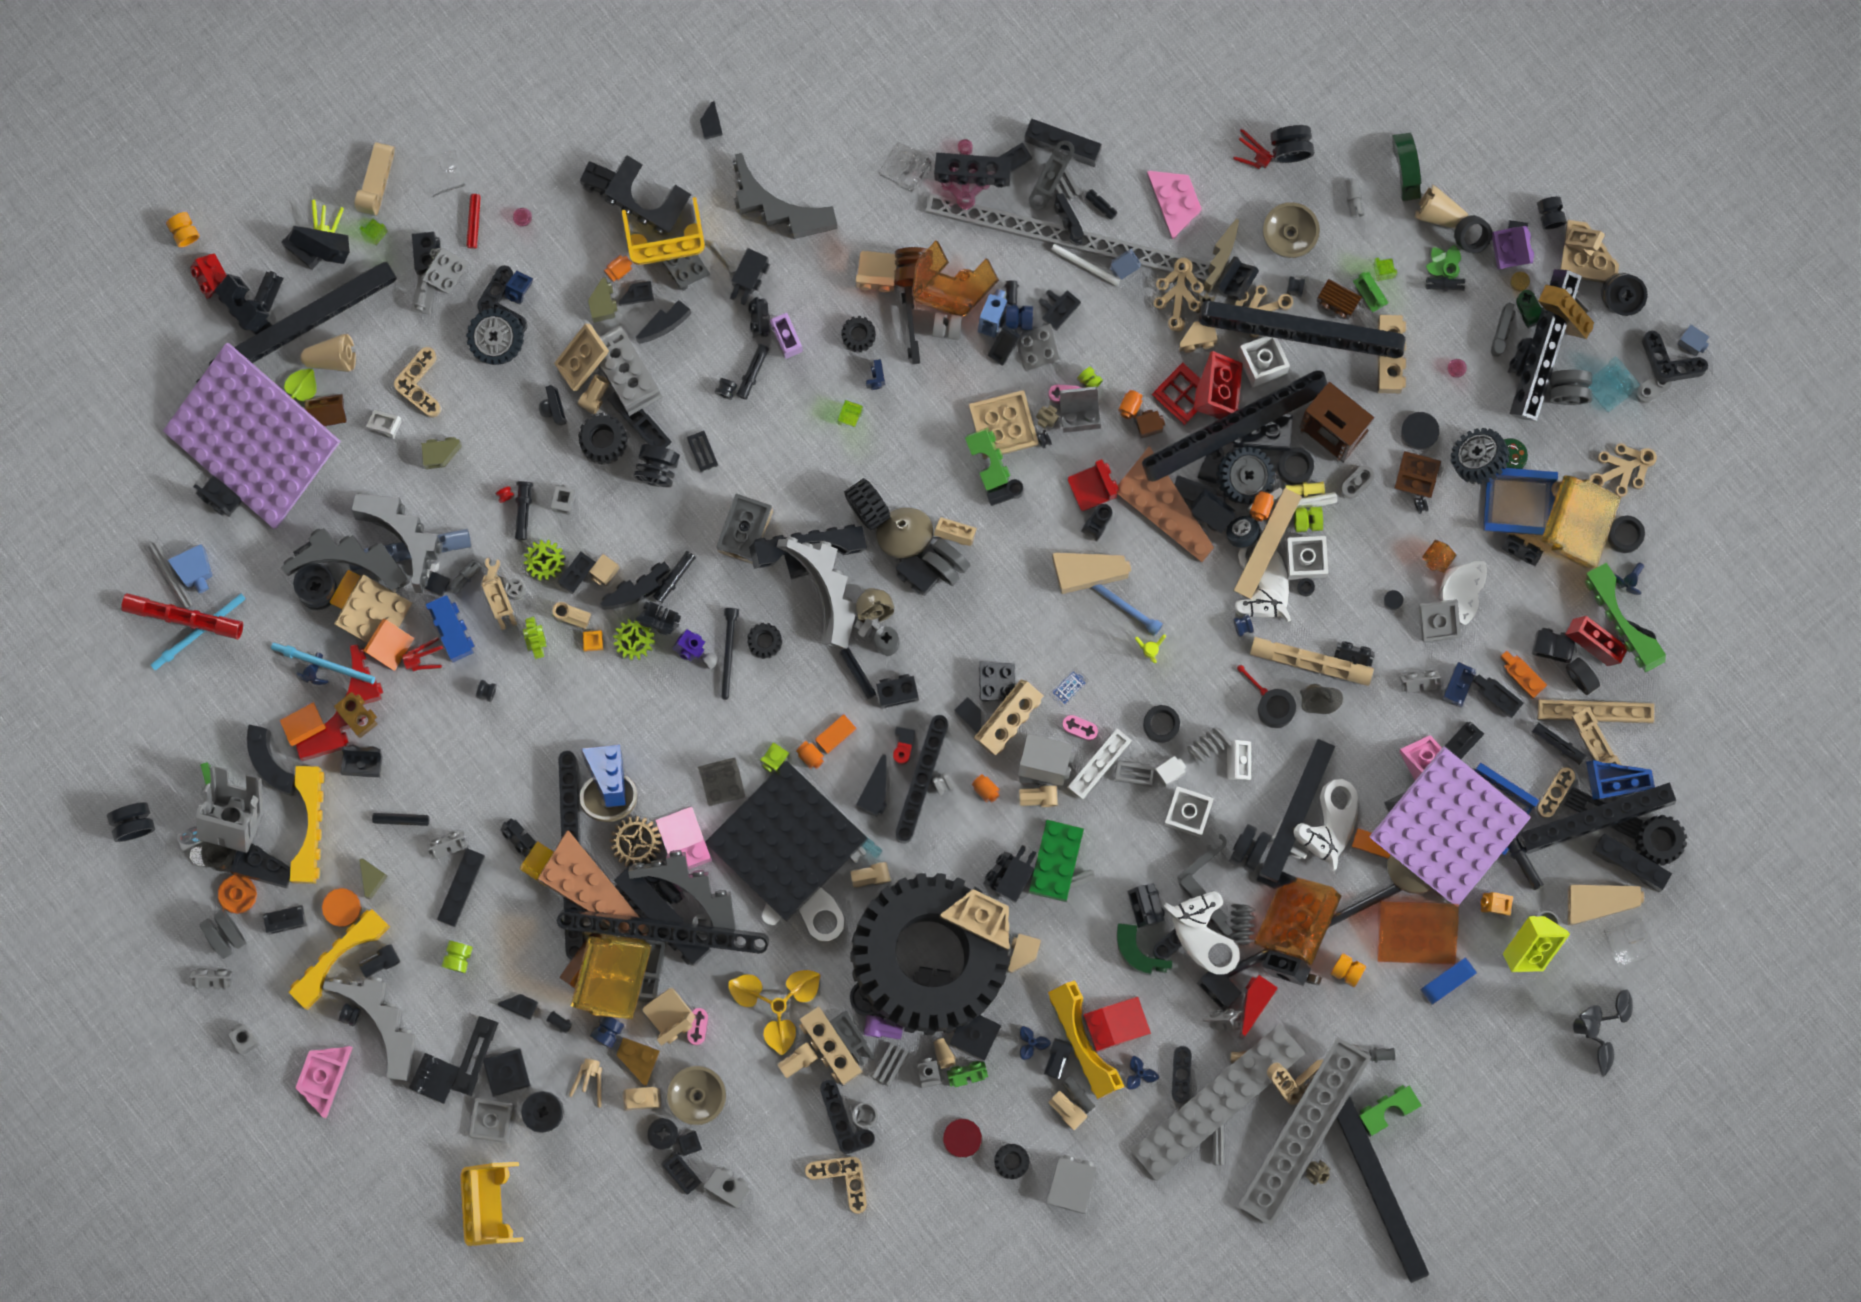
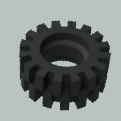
M853 316L851 320H846V324H843V329L841 330L844 345L849 350L852 349L853 352L867 351L868 347H872L876 339L875 327L872 325V322L868 321L866 317L861 318V316H858V318ZM858 327L863 328L866 332L865 338L860 341L854 340L851 336L853 329Z
M763 622L760 625L756 624L748 633L747 643L752 654H755L756 657H762V659L772 658L773 655H777V652L780 651L782 637L780 631L776 626H772L771 623L764 624ZM761 634H768L772 637V643L769 647L762 648L758 645L757 639Z
M1014 1143L1002 1146L997 1151L994 1159L997 1172L1006 1179L1020 1178L1026 1173L1030 1163L1027 1151L1022 1146ZM1008 1154H1015L1019 1157L1020 1163L1017 1168L1009 1169L1005 1166L1004 1159Z

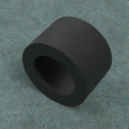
M1272 689L1266 692L1258 705L1260 720L1271 728H1282L1288 725L1296 712L1295 699L1289 692L1283 689ZM1273 696H1282L1289 703V711L1282 718H1274L1267 712V701Z

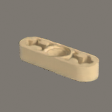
M1562 768L1555 776L1537 806V813L1540 817L1549 818L1557 810L1575 780V773L1571 768ZM1561 773H1569L1568 777L1571 779H1567L1564 782L1563 786L1555 783L1556 781H1558V783L1562 781L1563 776L1561 775ZM1552 788H1559L1561 790L1559 798L1552 797ZM1549 800L1556 802V805L1552 803L1549 807L1551 813H1543L1541 806H1546Z

